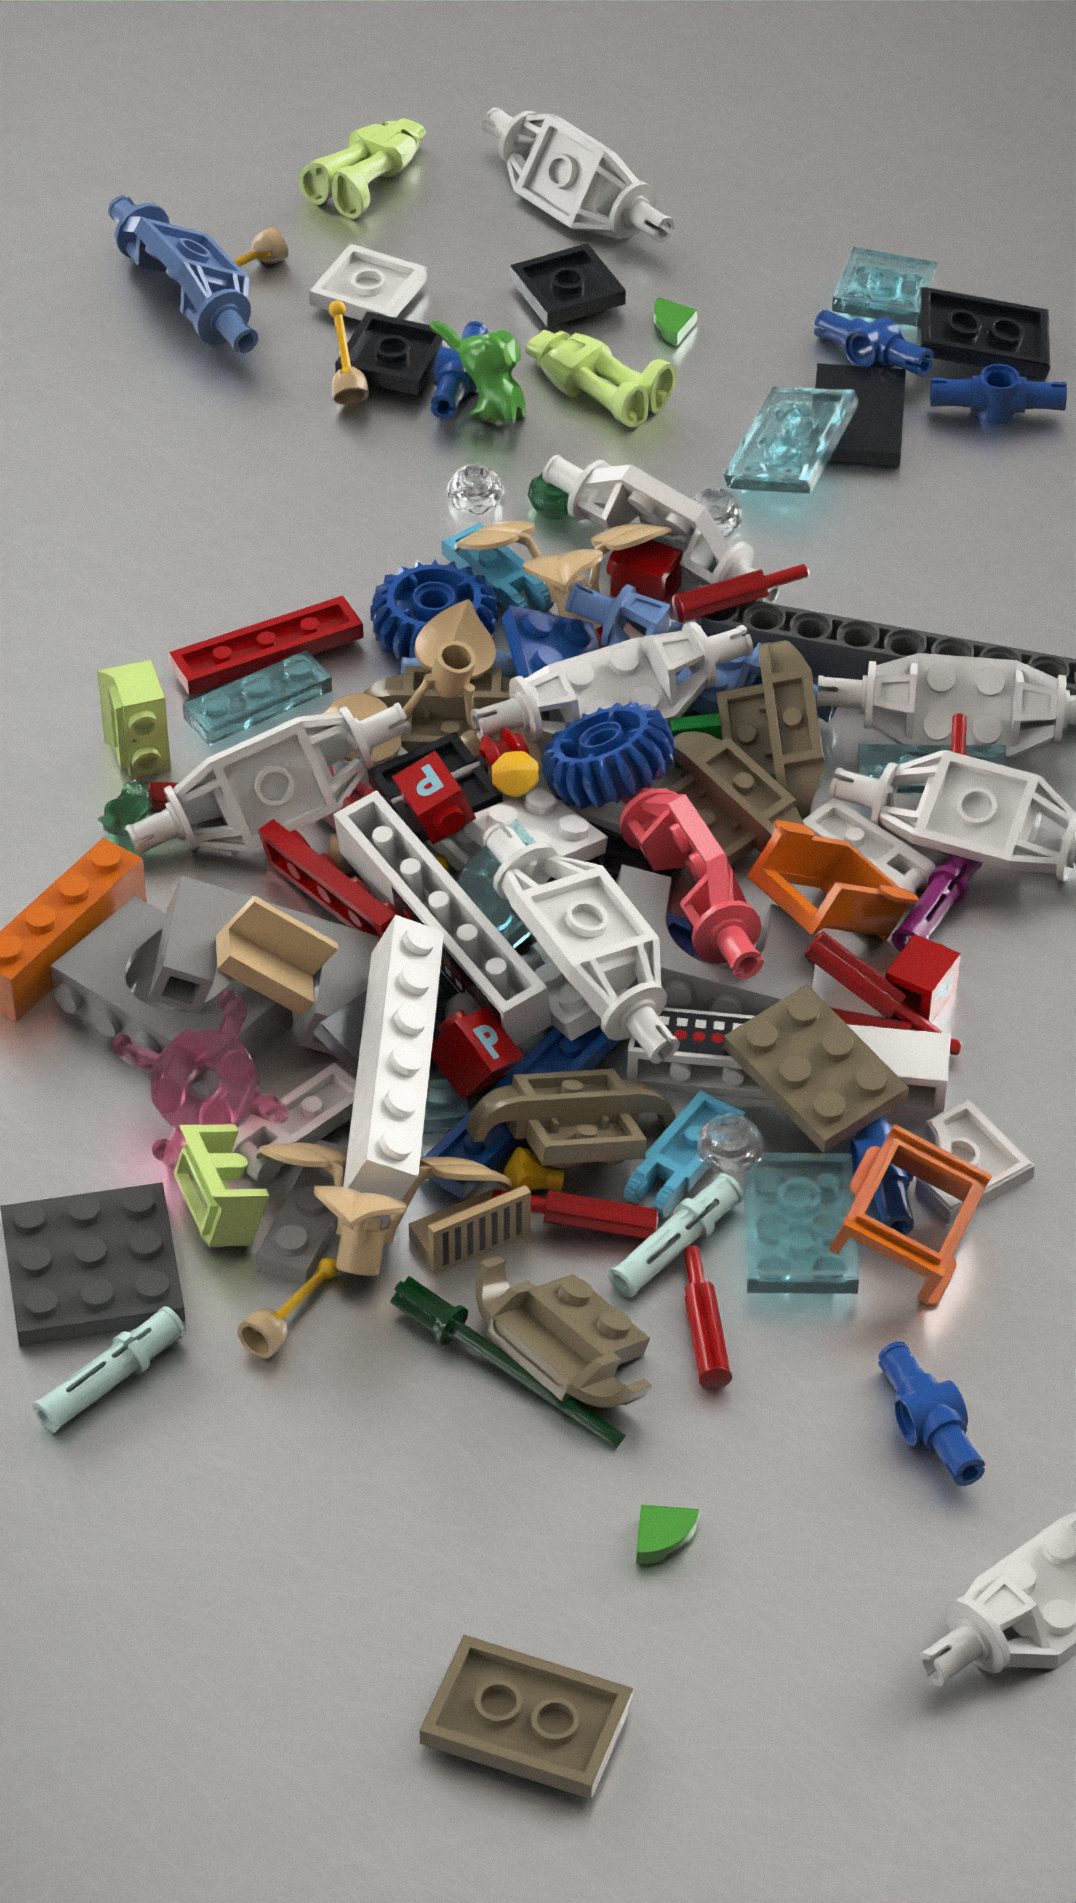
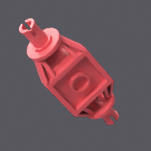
M643 788L635 793V797L627 796L622 798L621 801L626 807L621 812L618 824L620 834L627 844L642 851L653 871L687 867L696 884L679 903L692 930L691 940L695 952L702 960L709 963H728L737 978L748 979L756 975L764 963L762 955L754 947L762 928L760 916L746 902L725 852L686 794H677L666 788Z

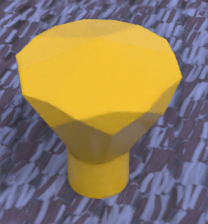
M525 751L505 752L492 765L493 785L501 793L512 798L532 791L539 781L538 762Z
M522 1147L515 1149L504 1169V1175L512 1181L511 1191L526 1185L531 1193L541 1189L560 1192L564 1181L563 1170L548 1168L546 1165L542 1166L535 1155Z

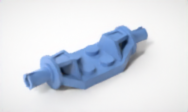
M124 195L112 200L108 208V214L112 220L117 222L114 239L119 251L125 256L132 258L139 267L166 272L171 278L180 283L182 286L180 312L195 325V331L199 337L210 345H221L229 342L235 352H240L241 354L248 353L254 349L258 342V334L248 325L251 305L248 301L249 277L207 233L170 224L169 217L160 206L154 203H142L136 206L130 197L126 199Z
M577 582L569 594L565 610L570 613L573 612L603 625L601 646L604 647L631 639L624 631L626 623H629L644 636L682 631L683 627L682 624L670 619L671 605L637 594L636 587L628 584L613 599ZM761 643L757 644L750 656H743L716 665L717 674L714 686L705 688L689 708L704 715L719 713L716 692L763 684L759 660V644ZM688 667L675 673L676 685L678 686L692 676ZM813 684L815 699L817 700L818 686ZM817 707L818 718L829 723L837 707Z

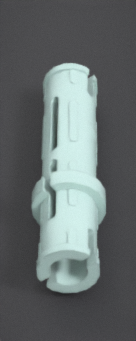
M721 1173L693 1199L686 1198L676 1206L675 1215L650 1235L622 1262L608 1271V1278L613 1287L624 1297L631 1298L696 1239H706L714 1231V1223L734 1205L744 1199V1193L739 1183L730 1175ZM705 1208H706V1211H705L703 1214H701L695 1221H693L692 1223H690V1224L685 1228V1226H686L691 1220H693L696 1216H698V1215H699L701 1212H703V1211L705 1210ZM666 1242H668V1244L662 1250H660L654 1257H652L647 1262V1259L650 1256H652L659 1248H661Z
M164 1306L130 1333L126 1331L121 1332L113 1338V1345L104 1353L78 1370L53 1391L33 1403L34 1413L41 1424L50 1432L55 1433L69 1420L100 1399L132 1373L138 1375L143 1373L150 1367V1360L186 1335L183 1322L171 1308Z

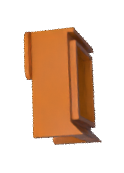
M782 820L775 821V832L747 875L752 882L811 936L823 928L869 935L877 934L884 941H887L909 905L916 904L919 900L911 891L897 886L848 841L814 836L815 833L807 826ZM791 884L820 888L827 896L819 909H817Z
M894 1124L882 1146H872L864 1154L849 1184L850 1192L856 1197L829 1251L839 1255L848 1238L851 1237L926 1277L917 1297L924 1304L934 1306L941 1300L956 1269L957 1262L953 1254L992 1175ZM889 1164L906 1171L963 1202L939 1253L865 1214Z

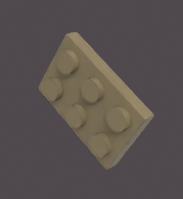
M807 984L724 1035L723 1049L823 1153H826L908 1100L909 1087Z
M463 1635L419 1730L420 1744L592 1800L632 1705L633 1688Z

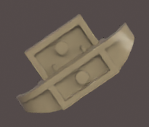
M783 640L759 644V660L763 684L716 692L722 739L729 737L796 798L795 806L803 820L810 815L813 798L821 785L826 766L813 685V674L802 654L790 642Z
M405 666V674L383 678L372 684L364 693L380 699L388 708L394 706L393 704L397 702L403 708L422 684L424 676L431 673V671L422 666ZM491 668L481 677L470 679V683L475 686L473 694L475 709L510 699L509 682L511 678L502 676V668ZM430 688L405 721L409 722L411 732L401 735V746L407 752H410L453 732H456L461 738L464 732L473 729L467 722L464 696L458 695L454 698H445L437 694L434 688ZM549 710L540 712L541 720L549 721Z
M696 731L682 732L674 736L676 753L673 759L682 766L680 780L667 789L677 794H686L725 852L730 865L754 848L761 853L776 830L774 827L776 820L804 825L795 806L796 798L729 737L720 740L709 734Z
M614 1069L513 1075L511 1085L492 1090L477 1103L469 1116L466 1130L474 1142L485 1141L486 1135L492 1127L506 1122L508 1129L515 1139L527 1140L542 1166L549 1165L556 1168H566L574 1163L601 1162L605 1164H619L624 1160L645 1159L647 1139L637 1125L639 1113H657L658 1118L666 1129L676 1119V1115L667 1100L649 1085L634 1080L621 1079Z
M497 1255L479 1262L476 1276V1301L480 1314L489 1326L486 1336L558 1399L564 1401L575 1397L586 1404L602 1408L628 1405L645 1397L652 1387V1384L645 1378L625 1385L614 1375L618 1365L644 1355L650 1337L636 1327L627 1315L617 1311L599 1296L589 1283L572 1274L537 1287L529 1280L510 1287L505 1274L506 1261L501 1256Z

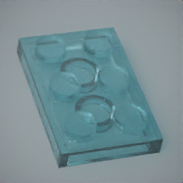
M773 386L724 473L728 489L811 494L859 405L855 390Z
M744 1152L743 1188L747 1293L858 1294L857 1241L849 1237L839 1255L829 1251L854 1201V1195L849 1189V1184L853 1178L852 1154Z

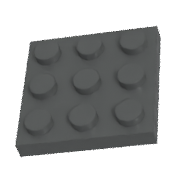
M163 1182L0 1206L19 1346L135 1329L164 1306L171 1308L182 1322L186 1321Z

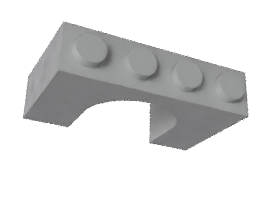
M622 864L616 879L617 885L659 937L661 986L667 993V1003L665 1006L678 1009L756 1016L806 984L812 989L815 964L806 958L804 954L811 941L819 932L811 936L780 906L770 905L756 942V950L760 952L764 960L761 970L753 977L740 979L735 977L730 967L709 965L691 957L672 939L666 924L671 877ZM637 977L628 989L639 984Z
M181 875L167 907L149 999L199 1014L215 978L217 968L216 935L252 897ZM269 903L338 943L339 950L313 975L315 1003L304 1014L299 1042L301 1046L334 1055L313 1032L321 1021L367 990L371 953L378 943L379 936Z
M134 896L51 965L55 1001L67 1013H75L94 1025L104 1036L115 1038L133 1049L142 1060L153 1062L173 1074L182 1085L192 1086L206 1096L211 1097L293 1025L292 1011L236 979L214 998L205 1002L199 1014L183 1009L157 1008L138 999L134 992L154 974L166 914Z

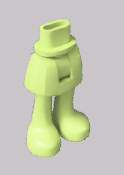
M401 118L397 122L387 121L382 125L379 123L355 130L350 133L349 148L315 159L299 172V188L309 202L317 205L330 199L333 194V200L339 212L347 218L355 219L362 215L370 204L371 196L368 183L378 176L394 177L404 169L415 155L419 147V141L425 137L426 131L421 124L406 118Z
M543 330L530 339L525 347L526 354L536 359L537 366L543 369L549 380L563 393L571 398L582 391L588 393L611 411L613 417L618 422L628 427L641 426L647 419L648 411L654 414L659 413L671 397L677 381L675 366L665 360L656 359L651 361L643 373H640L611 355V350L605 343L579 333H574L570 336L564 331L554 334L548 330ZM601 377L604 378V379H606V380H608V381H610V382L613 383L614 385H612V384H610V383L604 381L603 379H601Z

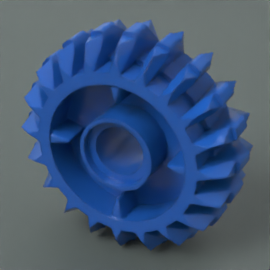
M436 559L431 565H422L416 561L414 568L411 569L399 566L396 575H385L384 583L376 586L375 594L373 595L372 605L370 606V620L372 621L375 639L380 641L384 652H394L397 661H401L403 657L416 658L414 650L415 641L421 629L443 610L467 599L472 602L480 621L493 639L496 632V622L498 621V606H496V595L494 594L493 586H489L486 583L485 575H474L471 566L458 569L454 561L448 565H439Z
M630 702L626 706H622L620 703H615L611 708L602 709L599 707L594 713L589 715L582 714L581 719L575 722H567L565 730L555 732L552 735V741L543 747L545 753L541 756L542 770L549 789L554 792L558 800H563L566 806L577 804L579 809H585L594 804L597 808H601L608 802L614 801L618 804L622 798L627 796L635 797L637 791L643 788H651L653 780L664 777L666 775L665 769L674 763L673 756L676 753L675 739L667 720L663 718L660 710H654L651 704L639 706L637 702Z

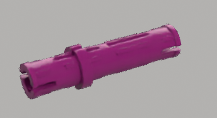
M951 855L944 865L936 867L929 876L928 888L913 906L899 928L892 934V943L899 952L904 949L914 934L926 939L930 937L950 907L965 897L969 890L968 882L978 868H981L983 863Z

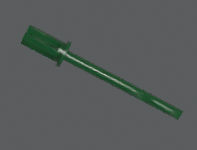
M410 1276L404 1282L400 1280L394 1288L396 1293L391 1298L390 1303L435 1333L436 1342L445 1346L454 1338H457L616 1449L626 1437V1434L575 1399L569 1398L564 1401L558 1399L501 1348L465 1324L468 1317V1309L462 1305L454 1307Z

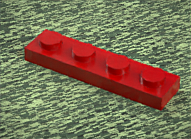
M339 596L169 652L170 667L188 695H192L364 638L363 623L345 597Z
M274 819L258 829L269 865L348 927L379 936L380 940L394 916L401 917L399 911L390 902L384 901L381 903L372 896L367 886L359 878L353 877L350 879L341 872L336 862L328 854L323 853L319 855L310 848L305 838L298 831L292 830L289 832Z

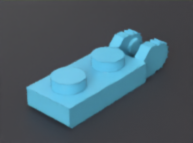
M481 523L441 541L442 555L450 562L454 561L458 569L471 566L474 575H485L486 583L489 586H493L496 602L501 603L505 612L510 605L530 609L526 599L519 593L523 590L528 601L540 611L544 612L554 606L553 603L555 602L551 601L547 585L542 580L524 572L522 564L525 561L508 546L491 550L461 549L459 552H455L454 546L458 541L485 527Z
M700 1090L645 1153V1159H643V1162L626 1184L623 1194L624 1199L634 1204L639 1203L651 1190L656 1177H659L667 1182L657 1193L652 1208L658 1209L659 1217L667 1218L680 1203L684 1192H689L746 1126L747 1113Z

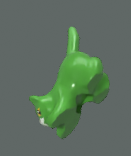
M432 321L429 324L430 329L439 335L459 355L463 367L479 391L477 406L469 413V418H480L485 422L500 426L506 421L513 422L516 418L522 419L526 417L524 394L520 385L511 375L513 368L521 359L520 345L511 333L505 330H498L485 335H474L462 339L444 323Z

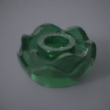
M542 473L532 479L527 497L537 513L552 520H560L570 516L567 509L570 494L551 483L545 482L542 478Z
M135 779L123 785L121 794L105 805L104 816H99L97 819L103 825L105 832L118 836H127L129 834L125 827L126 825L134 824L147 817L153 808L152 795L148 786L143 781L137 782Z

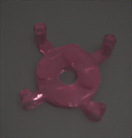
M224 990L217 997V1004L225 1013L217 1031L208 1029L183 1031L160 1054L139 1046L127 1035H118L112 1041L113 1052L131 1066L152 1074V1102L161 1116L175 1128L170 1140L159 1139L153 1144L152 1153L155 1158L169 1168L175 1169L182 1146L187 1144L179 1125L235 1124L236 1127H239L251 1114L275 1124H282L289 1117L287 1106L273 1094L260 1095V1080L255 1062L248 1050L237 1040L247 1017L248 1007L232 990ZM205 1070L217 1072L219 1076L217 1091L207 1098L196 1097L192 1091V1082L195 1076Z

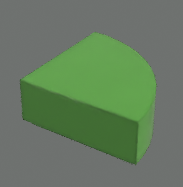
M658 297L654 305V323L661 331V337L677 346L697 323V310Z
M641 1505L636 1564L661 1562L666 1559L667 1554L689 1543L693 1539L698 1527L699 1509Z

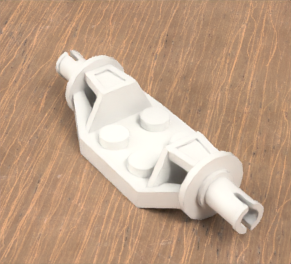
M494 107L486 113L485 117L496 124L492 125L488 121L483 120L482 128L487 133L500 139L499 155L508 166L513 191L573 229L612 231L621 238H630L643 231L658 243L666 241L672 233L661 226L665 225L669 229L674 230V220L655 209L656 192L654 188L643 181H639L613 150L557 115L523 111L512 118L498 107Z
M554 455L544 467L542 473L544 481L570 494L567 505L568 513L578 521L588 519L604 530L629 524L638 516L641 523L673 528L674 536L677 537L675 541L686 550L680 565L687 578L702 587L756 571L751 568L754 560V549L752 546L743 541L736 543L730 548L705 506L632 464L612 467L603 460H597L582 470L564 460L560 455ZM715 562H717L718 564L714 572L711 573L710 571H708V569ZM781 586L768 589L770 596L756 601L774 604L780 594Z
M689 622L683 625L682 631L636 637L549 664L525 679L522 676L511 678L509 682V700L471 710L474 731L480 729L477 732L479 740L483 736L490 737L500 734L501 728L506 727L509 730L519 728L529 743L540 741L548 743L552 741V735L555 732L565 730L567 722H575L581 719L582 714L589 715L594 713L599 707L602 709L611 708L615 703L626 706L630 702H637L639 706L651 704L654 710H660L670 727L671 718H680L705 688L714 686L717 674L716 665L752 655V639L750 634L742 636V634L747 633V628L744 625L707 637L700 625L696 622ZM688 667L692 676L677 686L675 673ZM559 709L565 722L541 720L540 712Z
M917 653L876 665V661H869L868 675H863V680L818 676L817 707L860 709V714H865L864 728H874L913 753L933 754L941 750L951 751L952 716L957 713H963L967 716L966 754L971 757L1009 760L1049 741L1061 743L1062 731L1067 729V724L1076 725V696L1070 695V690H1066V675H1058L1055 678L1017 660ZM873 707L906 714V721L874 712ZM1053 721V725L1020 730L1021 723Z
M397 702L393 704L394 706L361 721L356 717L353 718L347 706L339 708V713L297 717L206 758L173 789L170 785L163 788L168 803L165 804L166 809L134 824L125 826L138 855L178 836L181 840L186 839L192 852L199 849V847L249 852L262 846L258 829L272 819L291 832L339 811L343 806V799L351 795L365 772L374 768L370 755L372 754L371 748L404 733L411 732L409 722L405 721L407 717L403 708ZM355 751L357 756L332 777L329 767ZM221 816L226 824L194 831L191 828V825Z
M941 750L900 765L890 762L879 779L846 771L840 767L835 771V776L838 778L832 779L829 792L830 798L834 797L871 808V821L881 828H886L913 844L1007 870L1056 873V878L1060 881H1066L1071 869L1076 866V812L1071 809L1041 775L947 750ZM927 782L922 796L897 793L898 785ZM1041 815H1045L1065 828L1066 833L1060 836L1041 828Z
M502 821L501 826L499 823L491 826L483 836V843L501 863L494 876V889L501 898L509 900L511 907L566 979L583 996L588 1006L601 1018V1029L606 1036L616 1041L634 1036L647 1053L650 1061L655 1064L660 1062V1057L663 1062L672 1057L678 1050L680 1042L658 1017L667 1003V993L661 986L660 941L658 935L602 865L559 856L549 843L537 842L526 846L516 834L512 825L507 821ZM550 877H553V878H555V879H558V880H555V881H551V882L546 883ZM637 977L639 984L628 989Z
M1076 1511L1059 1518L979 1575L963 1597L956 1598L949 1603L946 1614L951 1632L928 1649L921 1651L917 1656L919 1666L927 1678L935 1671H938V1674L932 1677L931 1682L933 1684L943 1686L947 1683L948 1679L972 1662L982 1670L994 1674L1003 1671L1007 1667L1057 1669L1076 1655ZM1011 1626L1023 1638L1007 1641L1002 1631Z

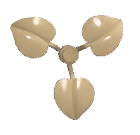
M503 521L476 530L458 541L454 547L457 553L461 549L491 550L514 542L525 545L533 559L522 564L523 571L545 581L550 592L551 601L557 603L559 616L590 622L594 626L597 624L596 622L565 610L569 594L576 583L579 582L583 586L600 593L598 580L601 560H603L604 554L610 550H622L642 544L663 534L674 537V530L670 527L645 523L625 524L607 529L593 536L591 542L595 546L594 549H578L560 555L549 554L541 556L530 533L536 531L535 524L526 521ZM591 568L590 581L586 583L585 576L580 574Z
M467 599L437 614L419 632L415 641V655L419 664L425 669L430 670L431 673L424 676L420 687L403 707L406 717L410 715L430 688H434L437 694L445 698H454L458 695L464 696L467 722L473 728L471 710L475 709L473 699L475 686L470 683V679L479 678L492 668L496 658V648L490 633L480 621L472 602ZM354 693L334 701L324 714L339 713V708L347 706L353 718L356 717L361 721L388 707L383 701L365 693ZM519 728L510 730L513 734L519 733L523 737L530 756L538 762L540 774L543 764L538 744L529 743ZM474 729L467 730L461 736V740L474 757L479 755L480 740L477 737V732L480 729L474 731ZM500 734L490 736L489 738L493 742H497L500 740ZM400 736L371 748L372 754L370 755L373 764L385 762L398 753L401 747ZM354 751L342 759L350 762L357 755Z
M304 1142L269 1144L260 1146L256 1154V1159L268 1156L291 1165L321 1167L333 1176L334 1186H315L314 1195L338 1217L336 1234L341 1236L335 1267L341 1271L357 1275L375 1276L379 1274L384 1244H393L395 1230L423 1180L441 1177L465 1181H495L507 1191H511L512 1187L511 1179L478 1162L456 1157L420 1158L417 1179L402 1201H399L389 1196L367 1192L360 1193L357 1190L343 1187L344 1172L342 1166H346L347 1154L327 1146ZM392 1215L386 1227L382 1228L383 1219L379 1216Z

